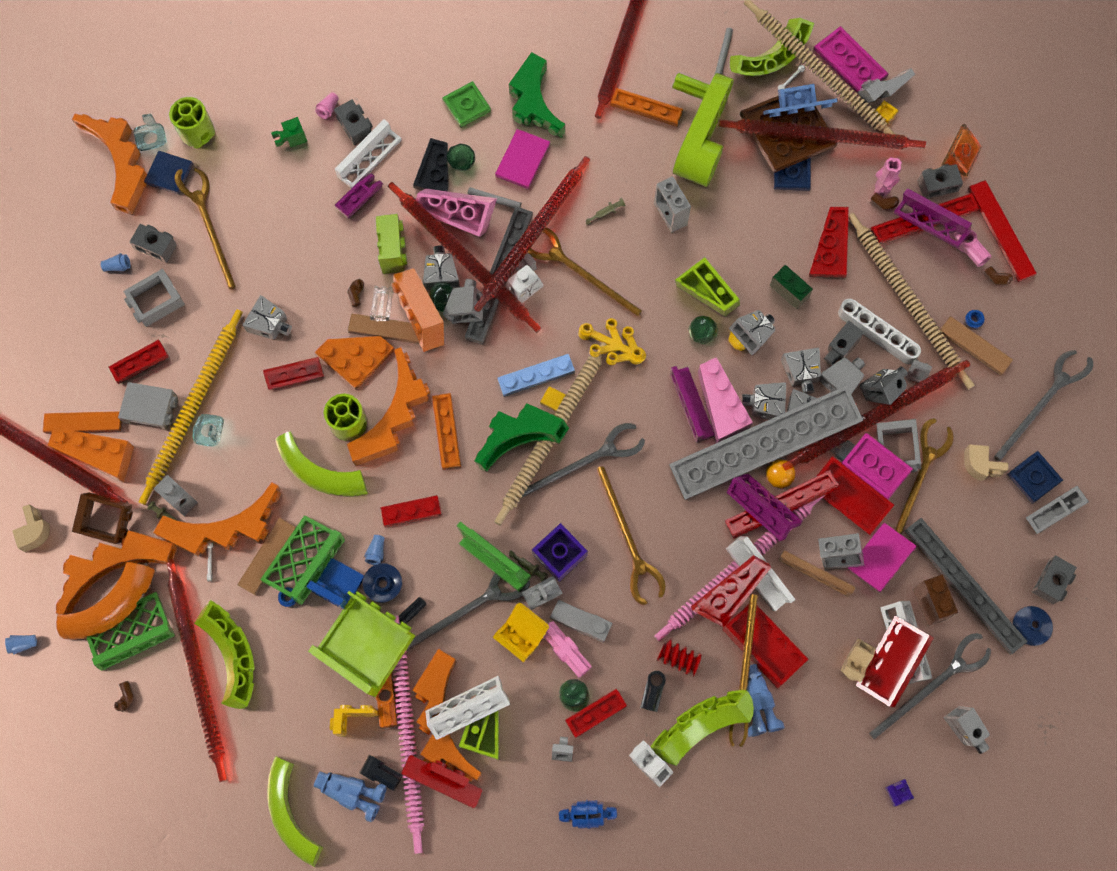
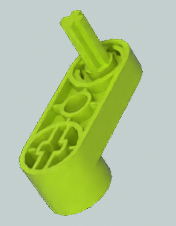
M680 73L676 75L672 88L702 99V102L676 158L673 168L674 175L708 187L723 151V145L710 141V138L725 108L734 79L716 73L709 85Z

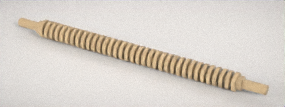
M751 0L744 1L743 4L756 15L758 23L761 22L760 24L764 25L768 32L772 30L770 34L774 35L775 38L779 37L777 40L781 41L782 45L785 44L784 47L787 48L789 46L788 50L792 54L796 52L794 56L796 58L799 56V60L803 59L802 63L806 62L805 66H809V70L814 68L812 72H816V76L820 74V80L824 77L822 82H826L827 86L831 84L829 88L832 89L834 87L833 92L838 90L836 94L839 95L841 93L839 97H844V102L848 100L847 105L852 103L850 107L855 106L853 110L856 111L858 109L857 114L862 112L860 117L865 115L864 120L869 119L867 123L872 122L871 127L876 125L874 129L882 131L893 142L899 138L887 126L885 118L880 120L882 116L879 115L877 117L879 113L876 112L874 114V108L870 111L871 105L866 107L868 103L863 104L865 100L862 99L860 101V95L856 98L858 94L855 93L853 95L854 90L849 91L851 87L848 86L846 88L847 83L842 85L844 81L841 80L839 82L841 78H836V73L832 76L834 71L828 72L830 68H826V64L822 66L823 61L819 62L820 59L816 58L815 54L811 56L813 52H809V48L804 50L806 46H802L803 43L799 42L798 38L794 41L796 36H792L791 32L788 33L789 30H785L786 27L782 26L781 23L778 24L779 21L775 20L774 16L771 17V13L768 14L767 10L764 11L758 8Z
M854 213L849 214L848 218L857 230V238L860 239L859 241L866 251L871 254V258L879 266L878 268L887 278L890 285H893L892 288L901 297V301L909 309L908 311L912 313L911 315L917 321V324L920 325V328L923 329L922 331L931 341V344L934 345L933 347L935 349L938 348L936 351L945 361V364L948 365L947 367L951 369L952 373L954 372L955 375L961 378L968 390L975 385L964 371L965 364L961 362V358H958V354H955L956 351L947 342V338H944V334H941L942 331L933 322L934 320L930 318V314H927L928 311L919 302L920 300L914 294V291L911 290V287L908 286L909 284L902 274L900 275V272L897 271V267H894L895 264L889 259L890 257L881 247L878 240H876V237L873 236V233L870 232L871 230L863 226Z
M602 342L600 344V347L606 346L607 344ZM603 354L598 357H588L573 385H571V389L568 390V393L565 395L566 397L563 398L561 405H559L556 413H554L555 416L562 418L565 423L569 420L582 395L587 390L589 383H591L594 375L599 370ZM538 441L531 455H529L526 463H524L521 471L518 473L519 476L515 478L516 480L510 486L508 493L505 495L506 497L503 498V507L494 523L501 526L509 511L517 507V504L520 502L519 499L524 495L530 482L533 480L532 478L535 477L540 465L543 463L542 461L545 460L555 442Z

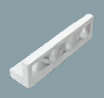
M383 119L335 168L337 177L352 189L402 141L401 137L390 129L389 123ZM388 135L395 139L392 143L384 144V139ZM382 148V153L379 156H372L374 149ZM362 161H370V165L367 168L360 169L359 166ZM357 173V178L353 183L346 178L349 174Z
M740 536L726 548L738 566H741L753 555L766 562L748 537ZM772 568L756 586V590L773 611L778 610L783 604L792 603L795 600Z
M899 601L880 607L886 630L892 622L888 610L893 608L896 609L897 617L918 628L910 601ZM926 654L914 673L915 678H912L909 684L933 679Z
M494 677L426 710L427 726L435 739L438 740L510 705L509 698L503 690L500 677Z

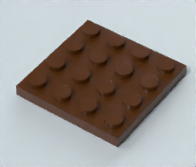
M776 96L740 112L742 120L773 173L835 148L838 144L816 106L815 110L804 112V108L798 109V113L787 114V111L780 112L781 116L770 117L769 114L764 115L763 111L780 108L779 96Z

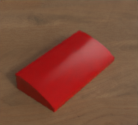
M832 456L817 476L830 470L839 485V489L825 495L823 499L871 535L894 507V504Z
M749 604L722 629L742 652H744ZM756 605L751 661L757 664V668L778 689L809 659Z
M894 616L875 650L874 657L866 668L864 678L861 683L857 682L856 686L889 707L895 708L934 637L903 619Z

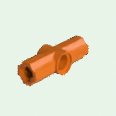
M392 673L376 696L380 728L398 726ZM384 691H389L391 694L387 701L381 700V694Z

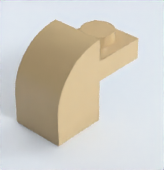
M969 444L964 449V465L967 472L973 478L984 481L989 474L991 477H1001L1008 471V463L989 461V446Z
M30 504L22 507L27 525L12 530L17 548L23 552L41 546L47 540L50 533V524L42 519L39 509Z
M858 638L844 661L841 672L847 678L861 683L865 676L866 668L874 657L876 648Z

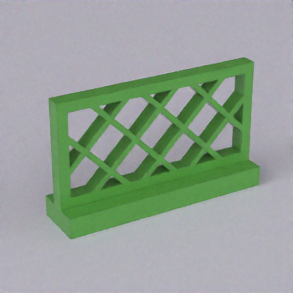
M304 515L260 580L302 605L311 592L307 588L310 580L314 583L318 581L330 559L334 558L345 539L340 532L331 530ZM308 522L313 526V531L303 534L302 529ZM324 532L330 534L325 541L319 542L317 534ZM314 535L316 543L306 546L304 538ZM301 539L302 547L292 550V543ZM317 548L318 553L316 556L308 558L306 550ZM304 552L305 560L295 562L293 554ZM290 555L291 564L281 566V559ZM306 564V571L297 575L296 566ZM292 568L294 576L283 578L282 570ZM279 571L280 580L274 582L268 580L272 573ZM295 580L293 590L291 592L286 590L284 583Z
M461 521L457 524V528L463 537L459 543L460 546L520 592L531 579V575L473 529L468 528Z
M157 592L139 599L135 608L139 611L134 620L125 618L117 625L116 629H109L114 632L110 642L102 640L105 632L99 633L97 638L92 635L87 636L95 667L103 671L175 636ZM155 599L156 605L154 610L145 609L147 603ZM143 612L151 614L147 624L139 622ZM155 616L162 618L164 624L157 627L151 626ZM124 621L133 623L128 633L120 631ZM137 625L145 627L143 633L139 636L133 635ZM119 633L126 635L124 643L120 645L114 644ZM100 642L108 644L105 652L98 655L97 648Z

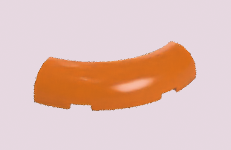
M126 562L117 584L100 602L81 612L65 615L57 614L56 625L59 636L70 640L84 639L97 633L101 634L119 624L137 607L136 603L142 594L147 592L155 570L145 565Z

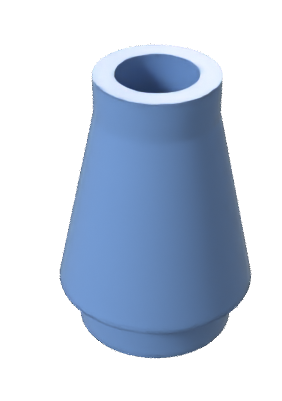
M120 253L101 261L100 265L103 272L126 271L130 268L131 263L127 254Z
M373 536L364 555L366 563L376 565L383 561L385 540L383 536Z
M10 635L9 638H5L7 653L15 655L37 646L36 635Z

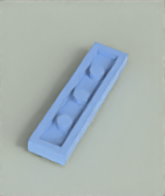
M569 354L503 375L497 379L502 394L505 397L573 374L575 369Z

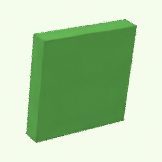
M473 81L442 97L443 102L460 128L491 112V107Z

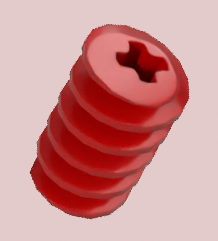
M670 639L667 643L664 642L656 661L663 657L664 665L671 661L672 669L678 665L679 672L686 668L685 674L688 675L692 671L694 677L701 662L702 654L699 653L694 657V650L687 654V647L684 646L679 650V643L672 647V640Z

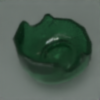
M462 143L450 147L447 153L448 163L457 171L470 169L476 160L473 149L469 145Z
M440 282L430 289L429 296L437 311L444 312L450 294L454 289L448 283Z
M707 316L696 317L691 321L688 328L690 337L694 342L700 344L714 341L718 334L716 322Z
M568 679L562 683L559 690L560 701L563 707L569 711H581L589 702L590 694L588 687L578 679Z

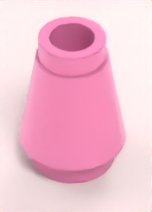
M331 92L316 105V114L322 119L331 117L339 97Z

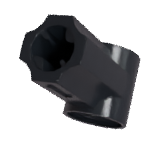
M653 671L648 675L640 708L654 712L658 711L663 687L666 682L665 675L662 672ZM652 675H659L661 677V684L659 686H654L651 683Z
M368 755L359 773L395 791L403 775L384 765V762Z

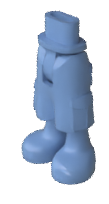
M757 664L750 665L747 691L753 700L754 710L752 726L748 728V737L764 734L767 730L770 733L784 729L783 721L777 719L772 710L775 707V702L771 692L768 690L762 672L758 671ZM760 710L764 711L767 721V730L762 720Z
M321 771L314 782L315 788L320 789L321 793L339 802L341 806L350 810H354L356 807L361 809L365 813V820L368 822L374 821L380 806L364 801L359 796L363 795L378 803H382L387 789L384 784H379L376 788H369L365 786V781L361 779L332 774L331 772L326 774Z

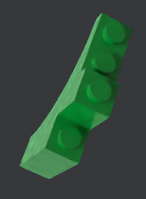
M531 52L508 84L510 95L515 99H519L512 108V117L517 123H523L526 126L532 121L536 126L547 129L550 134L562 138L565 134V123L555 117L548 109L540 89L542 78L547 70V60Z
M528 403L519 412L517 419L498 411L488 426L493 432L488 436L481 451L477 453L474 462L481 470L487 472L503 454L521 444L533 441H551L560 444L569 427L562 418Z

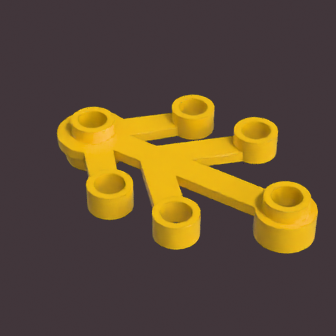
M613 318L607 319L605 328L609 330L612 338L595 331L589 323H584L579 327L578 336L581 339L589 340L594 338L607 344L601 347L598 344L591 345L589 354L592 357H598L601 354L608 353L606 362L609 365H615L624 361H630L632 364L638 365L646 358V352L642 348L637 347L633 338L634 329L630 326L623 328L622 336L627 340L628 346L624 345L616 329L617 321ZM621 351L624 354L617 355L614 352Z

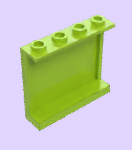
M348 591L347 593L352 597L320 645L318 647L312 645L308 652L366 694L376 697L416 635L410 632L412 628L404 622L397 623L395 621L397 617L391 613H382L380 611L382 607L373 601L370 604L366 602L367 597L357 591L354 594Z

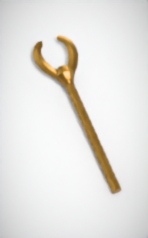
M194 168V171L201 176L202 189L201 191L191 192L181 180L182 169H179L175 174L176 185L182 193L198 206L229 289H234L236 287L205 206V200L210 187L209 179L201 169Z
M543 226L534 227V231L543 232L551 239L554 247L550 249L548 254L533 250L526 239L523 241V247L531 257L539 260H554L564 263L636 316L641 314V309L595 278L585 269H582L571 259H568L562 251L557 235L551 229Z
M935 418L926 421L921 429L920 443L923 459L921 469L918 471L895 529L901 535L929 465L935 459L944 455L953 443V431L948 426V436L943 446L938 450L928 446L927 434L930 426L937 422Z
M601 466L597 468V471L633 559V571L630 580L631 593L638 603L646 605L648 602L640 596L638 591V576L648 572L656 579L660 589L658 593L659 598L665 594V580L655 567L646 563L640 557L605 467Z
M750 594L739 690H747L758 599L756 594ZM744 723V735L741 743L739 744L740 747H742L746 741L748 734V723ZM734 724L730 725L729 727V741L731 747L735 746L732 739Z

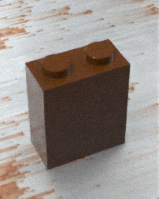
M943 574L924 580L913 588L927 626L945 621L959 613Z

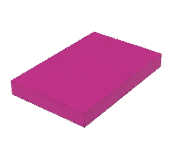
M517 129L499 164L495 177L529 189L547 152L550 141Z
M867 433L864 434L842 461L843 465L888 500L913 470V468Z
M883 523L862 549L864 566L848 567V570L881 593L917 546Z

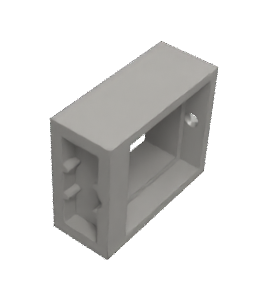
M672 176L657 183L654 205L671 233L687 226L691 205L674 177Z
M163 269L123 291L126 295L124 300L128 307H133L135 313H133L138 323L142 322L146 327L185 305ZM162 282L171 299L143 314L134 298Z
M916 419L877 423L878 442L883 446V435L913 433L915 460L904 462L913 468L912 472L921 469Z
M859 533L818 539L820 556L825 571L864 566Z

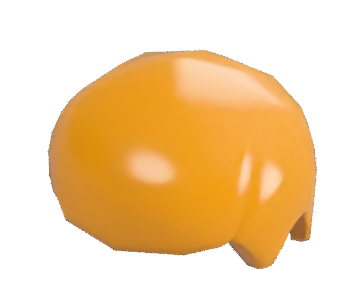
M774 460L766 468L767 480L773 487L786 488L795 480V468L787 460Z

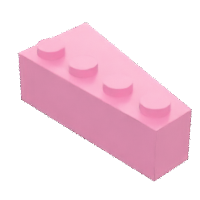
M424 189L418 192L413 210L480 237L487 232L497 198Z
M717 357L701 364L698 369V376L705 397L707 411L709 412L711 427L715 434V442L718 443L750 429L753 422Z

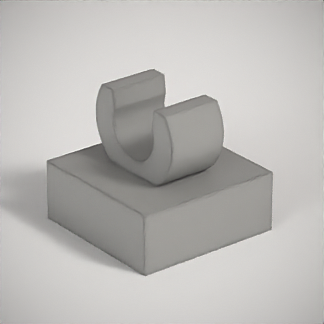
M525 249L519 252V261L515 263L517 266L516 270L519 271L528 265L535 271L537 269L536 261Z
M917 359L913 360L906 378L924 384L932 366L919 362Z
M560 736L559 744H553L552 760L572 762L573 746L568 745V737Z

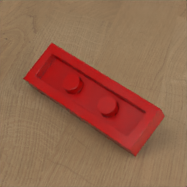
M158 339L108 366L115 381L120 384L169 356Z
M319 357L263 370L268 390L324 376Z
M438 495L380 507L384 527L442 515Z
M616 688L567 718L565 722L574 737L577 738L626 708L627 705Z

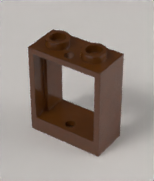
M90 492L80 495L72 532L113 544L122 543V539L128 533V522L133 515L132 504ZM94 502L121 509L115 534L89 527Z

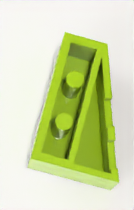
M398 214L376 216L377 247L379 248L378 261L383 274L405 271L404 265H407V256L403 254L402 249L406 248L405 238L401 237L404 225L403 220H399Z
M705 257L675 279L677 287L725 317L740 306V299Z
M499 710L465 726L459 747L499 760Z

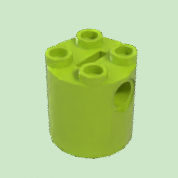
M184 97L175 101L171 106L169 112L170 120L183 143L193 148H200L214 136V125L200 100L194 97Z
M337 394L331 397L325 404L323 411L324 419L333 435L338 439L352 442L361 437L366 431L367 416L360 402L353 395Z

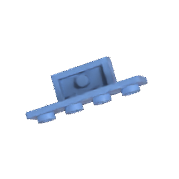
M810 84L778 90L780 108L763 112L764 115L769 114L770 117L781 116L780 112L787 111V114L798 113V109L804 108L805 112L815 110V106L821 105V109L832 107V103L838 101L836 98L817 102L815 85Z

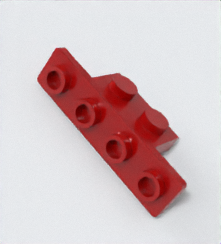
M412 755L408 756L401 772L403 776L468 807H476L482 789L468 783L470 779L464 777L465 773L456 769L451 771L446 768L447 765L437 760L435 763H427Z

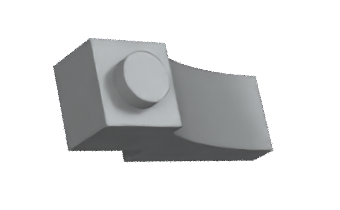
M911 68L902 71L887 81H880L879 78L872 81L869 79L861 85L863 88L857 93L861 96V99L865 100L864 103L873 102L879 96L881 99L889 97L911 79L915 73Z
M1076 486L1032 513L1026 519L1038 534L1089 501L1080 488Z
M558 600L550 616V619L604 643L613 624L595 614L585 612L561 600Z

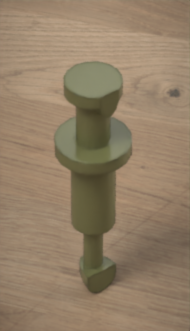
M620 198V201L614 204L609 202V206L596 212L595 216L586 219V224L589 225L591 224L590 221L596 218L600 219L611 212L616 213V208L626 206L623 199Z
M154 501L149 504L147 509H152L156 512V518L160 519L162 516H166L178 521L166 512L167 509L165 507L160 509L155 505Z
M510 550L509 556L518 560L519 564L527 569L532 577L537 575L541 578V581L547 579L548 574L541 572L538 564L534 566L525 558L518 557Z

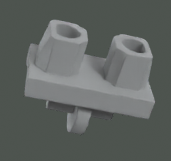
M554 576L522 592L530 610L563 594Z

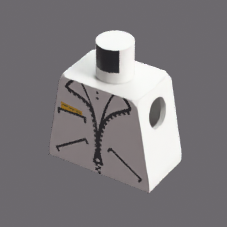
M526 265L507 280L505 295L518 307L542 288L543 283L537 274Z

